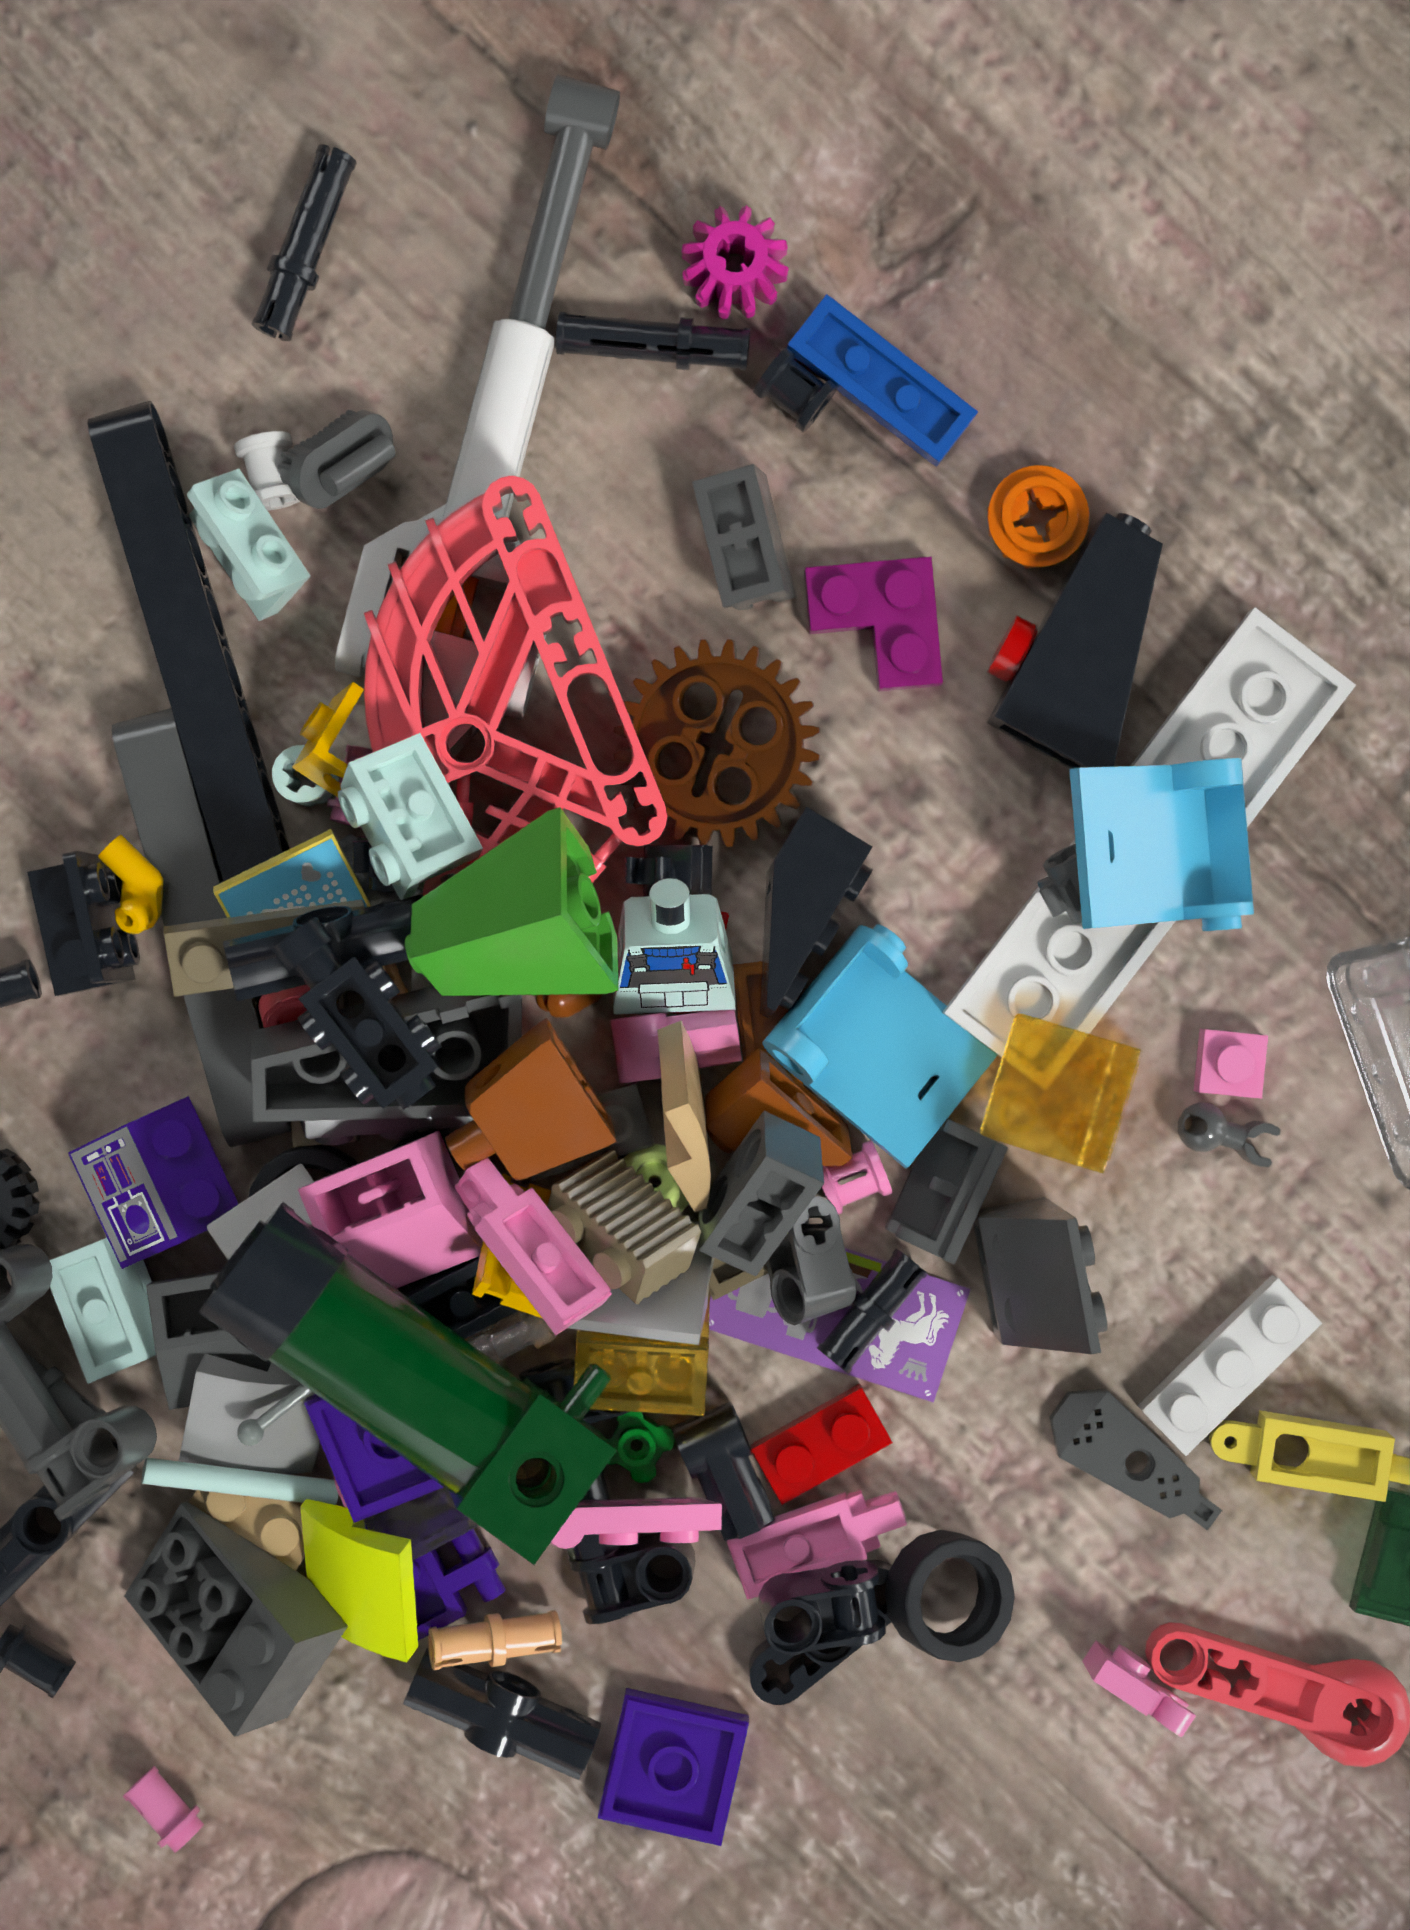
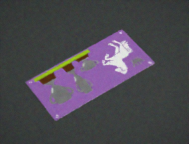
M845 1248L848 1263L855 1278L856 1290L863 1293L887 1261ZM769 1273L714 1301L710 1295L703 1324L705 1329L934 1403L970 1288L927 1275L924 1279L922 1278L891 1317L896 1321L889 1332L884 1328L880 1331L853 1365L852 1371L849 1374L819 1351L817 1347L820 1343L824 1342L853 1303L850 1306L801 1324L791 1325L780 1317L771 1298Z

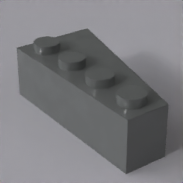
M434 986L394 996L391 1000L405 1019L408 1021L418 1014L442 1046L433 1053L440 1065L429 1074L436 1086L405 1110L402 1109L396 1100L384 1109L375 1098L365 1105L362 1104L340 1075V1071L349 1065L333 1043L324 1050H321L302 1027L299 1020L253 1031L251 1054L253 1122L472 1117L466 1107L465 1086L474 1076L522 1037V995L442 996ZM364 1003L340 1010L348 1017H356L363 1011ZM388 1045L381 1050L380 1062L386 1069L394 1071L404 1066L406 1057L404 1051L399 1046Z

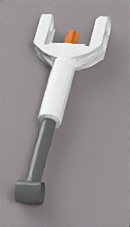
M557 74L554 80L544 123V132L556 136L511 305L509 319L495 320L493 323L447 502L419 520L404 522L364 545L337 647L335 671L357 677L363 676L371 638V632L364 613L372 610L377 618L380 606L393 582L388 564L396 561L400 569L402 558H408L430 533L425 520L434 518L438 526L451 513L474 498L484 494L490 484L497 479L506 476L520 477L555 344V338L544 329L547 324L592 149L597 147L607 150L612 137L620 101V91L560 74ZM513 493L505 494L501 497L503 508L499 512L494 513L496 519L502 517L509 518L514 499ZM519 540L518 542L505 543L508 552H512L520 545ZM499 554L482 565L462 585L471 609L478 584L502 591L506 590L509 578ZM454 595L445 608L434 631L464 639L467 623ZM535 643L504 716L522 720L524 717L540 659Z

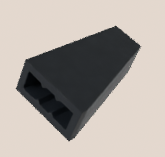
M1107 512L1095 524L1037 629V635L1013 679L1008 682L986 722L1069 769L1114 767L1163 546V543L1150 537L1152 530L1147 524L1125 513H1118L1114 517Z

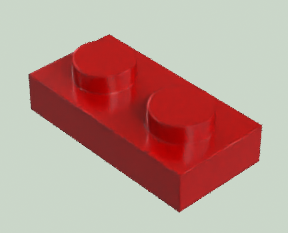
M859 1383L755 1441L750 1446L780 1503L783 1505L893 1442Z

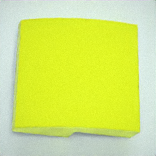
M306 1499L300 1506L307 1579L313 1583L348 1625L341 1637L371 1652L407 1663L418 1648L411 1539L365 1529V1519L354 1523L347 1507Z

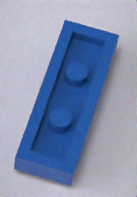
M828 294L825 295L787 345V348L795 353L797 360L824 381L831 380L838 385L837 391L935 467L940 464L978 413L971 405Z

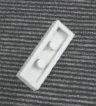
M1271 1275L1137 1406L1187 1456L1287 1359L1322 1322L1279 1278Z

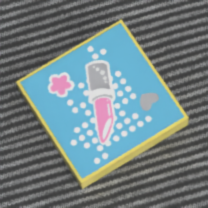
M332 829L213 887V893L227 918L360 899L363 900L364 907L371 906Z

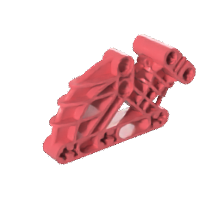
M517 476L501 477L491 483L484 494L474 498L451 513L438 526L434 518L425 520L430 533L409 555L401 569H399L396 561L388 564L393 582L380 606L377 618L372 610L364 613L371 632L365 665L364 701L366 724L372 752L421 733L447 783L457 779L456 799L471 827L474 806L473 802H469L471 773L480 772L524 791L510 811L494 804H490L484 811L485 813L502 821L491 836L474 830L483 847L479 857L426 880L423 896L447 881V874H457L549 810L559 807L562 810L565 808L612 829V835L595 854L591 853L597 871L596 874L588 876L592 883L605 870L607 866L604 862L622 842L634 846L650 844L660 837L667 822L664 801L540 494L534 485L524 478ZM513 493L517 502L528 500L531 506L523 510L524 523L529 535L532 536L539 529H542L546 537L544 539L527 540L517 546L512 552L507 551L505 543L518 542L513 525L508 517L496 519L494 513L499 512L503 508L501 497ZM499 554L509 578V583L484 641L462 585L482 565ZM454 595L479 652L458 706L455 703L431 644L434 630ZM562 615L567 624L578 622L581 627V632H578L573 638L579 658L587 651H592L596 660L595 664L575 666L562 677L557 675L554 667L555 664L567 663L562 646L558 642L548 645L544 639V635L552 631L551 619ZM534 643L586 769L498 732ZM425 661L428 664L449 715V718L429 726L425 725L422 699ZM586 674L596 676L603 681L608 690L632 752L631 763L620 774H603L592 761L567 697L569 685L578 676ZM464 724L474 725L478 728L485 740V747L481 756L469 763L461 762L454 758L448 746L449 736L452 731ZM638 772H641L645 784L643 786H632L635 797L642 806L652 804L655 814L646 819L648 829L642 833H637L632 825L621 827L618 817L627 813V806L623 796L619 791L611 799H608L604 790L605 785L625 783Z

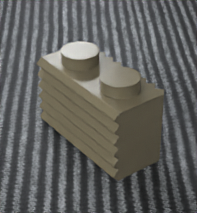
M615 1150L604 1153L553 1184L547 1205L548 1209L589 1262L593 1264V1267L610 1289L619 1288L635 1304H639L644 1297L648 1298L653 1291L657 1292L662 1285L666 1286L671 1279L675 1280L680 1273H685L688 1270L701 1234L699 1225L692 1224L689 1215L682 1216L679 1207H673L670 1199L663 1198L661 1191H654L651 1182L645 1183L642 1174L636 1175L633 1166L627 1167L624 1158L618 1159Z

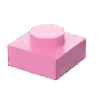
M1199 1029L1193 1091L1262 1099L1268 1035Z

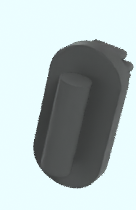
M347 410L345 414H341L340 418L330 422L317 435H313L312 438H307L306 441H301L300 444L294 445L288 451L282 452L283 462L278 463L277 466L281 480L284 484L289 485L295 497L303 504L316 509L326 508L385 468L389 460L395 457L396 450L393 445L391 427L387 420L379 414L367 410H360L358 412Z

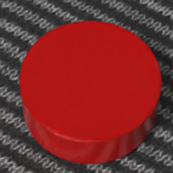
M1016 615L994 653L986 672L1004 682L1011 681L1037 635V625Z

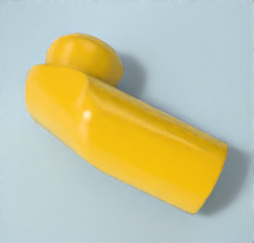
M120 834L103 849L98 858L122 880L120 907L115 910L114 917L116 924L126 933L139 934L144 930L154 927L162 914L164 880L159 870Z

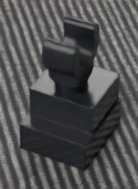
M644 845V858L625 857V884H642L643 897H648L651 887L656 882L663 879H677L687 885L689 895H712L713 846Z

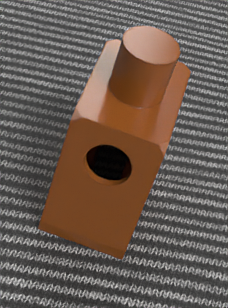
M547 1018L537 1023L465 1086V1102L474 1120L445 1136L451 1154L464 1171L496 1153L515 1180L526 1179L608 1147L616 1142L613 1123L609 1113Z

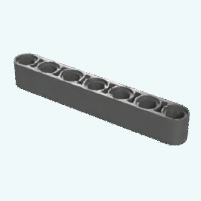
M169 708L112 724L113 743L145 858L159 870L164 880L161 914L164 926L227 918L213 893V887L222 883L223 879L172 709ZM234 988L183 995L218 1122L229 1147L233 1148L291 1132V1121L253 1122L252 1037L253 1031L264 1028L258 1008L261 996L237 1001Z

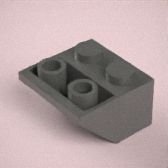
M220 1271L152 1281L146 1285L155 1352L169 1410L189 1407L196 1370L204 1353L268 1372L272 1363L269 1360L263 1361L237 1342L224 1329L208 1321L198 1313L214 1291L210 1285Z

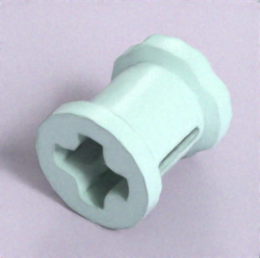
M295 745L283 750L274 762L272 779L277 791L284 798L306 807L327 803L328 799H331L334 795L319 785H316L314 788L303 785L299 789L301 781L293 776L295 770L292 766L305 745ZM330 774L335 780L340 781L338 776Z

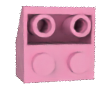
M440 1131L421 1137L298 1189L312 1226L324 1231L347 1248L350 1256L395 1289L480 1256L483 1240L475 1231V1227L467 1216V1213L470 1211L455 1189V1185L460 1179Z

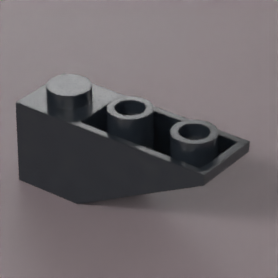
M808 807L805 808L769 867L766 876L760 1014L766 1018H769L779 1005L788 1011L791 1009L809 979L799 972L811 950L820 956L823 955L841 925L840 922L831 918L843 896L852 902L855 901L873 871L872 868L863 864L873 846Z

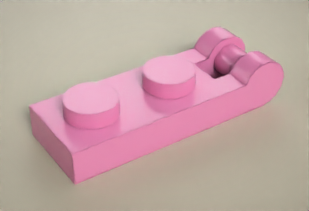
M699 1497L581 1500L550 1544L568 1549L579 1544L584 1535L599 1534L600 1544L633 1545L638 1543V1533L660 1532V1541L698 1542L699 1531L721 1530L722 1504Z

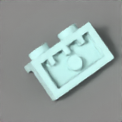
M240 469L194 484L187 493L188 499L194 506V509L188 516L196 526L199 536L210 547L232 580L235 590L246 601L258 621L278 614L311 575Z
M421 733L348 763L341 783V790L338 792L341 809L352 827L357 828L361 826L372 848L369 850V857L377 877L385 886L392 884L401 900L414 895L419 883L479 857L483 847Z

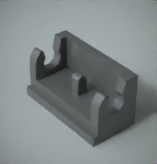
M755 464L692 481L722 606L724 608L733 607L737 610H748L753 608L754 603L772 599V601L781 602L795 598L793 582L766 474Z
M947 1118L917 1156L885 1229L894 1233L899 1239L955 1265L1008 1147Z

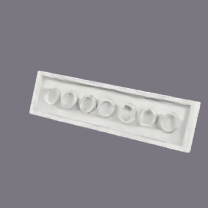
M1253 608L1245 615L1131 766L1173 765L1203 760L1241 758L1248 827L1356 684L1257 608ZM1038 886L942 1013L1030 1081L1046 1091L1175 921L1083 929L1082 923H1072L1066 911L1056 917H1052L1039 892L1040 888Z

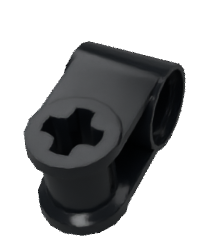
M845 1561L827 1568L796 1573H782L770 1578L763 1585L758 1598V1607L768 1643L776 1651L785 1655H799L804 1652L840 1646H864L880 1640L886 1634L885 1619L877 1612L874 1586L879 1582L877 1566L867 1561ZM852 1598H855L854 1609L852 1607ZM789 1606H798L804 1609L797 1619L791 1621H781L775 1618L778 1612Z

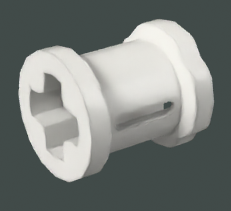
M271 431L251 435L237 441L234 445L236 456L243 458L245 461L250 485L267 511L289 507L300 502L293 494L289 485L282 482L277 467L278 463L283 462L282 452L288 451L293 445L291 435L284 431Z

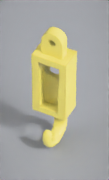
M1259 1410L1257 1424L1223 1420L1209 1434V1444L1214 1453L1219 1458L1229 1462L1251 1465L1250 1473L1256 1481L1386 1502L1389 1481L1410 1485V1458L1393 1454L1395 1438L1386 1430ZM1289 1434L1302 1436L1308 1445V1454L1306 1460L1297 1467L1277 1464L1274 1461L1275 1442L1278 1436ZM1227 1437H1234V1442L1232 1444H1224V1441Z

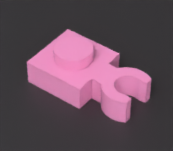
M1095 1641L1082 1660L1094 1682L1146 1716L1150 1714L1163 1726L1180 1737L1184 1735L1196 1717L1195 1713L1187 1709L1189 1704L1151 1680L1148 1675L1151 1666L1128 1648L1118 1645L1113 1652L1098 1641Z

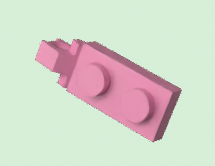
M489 1158L478 1162L466 1170L455 1185V1189L470 1211L467 1213V1216L475 1227V1231L555 1335L605 1303L612 1295L610 1287L533 1188L524 1191L516 1183L509 1185Z
M859 1490L847 1495L844 1492L775 1516V1520L765 1525L760 1531L741 1539L727 1540V1544L747 1599H752L759 1596L763 1585L770 1578L779 1574L827 1568L845 1561L868 1559V1552L881 1547L877 1535L906 1526L907 1522L896 1491L865 1501L862 1491Z

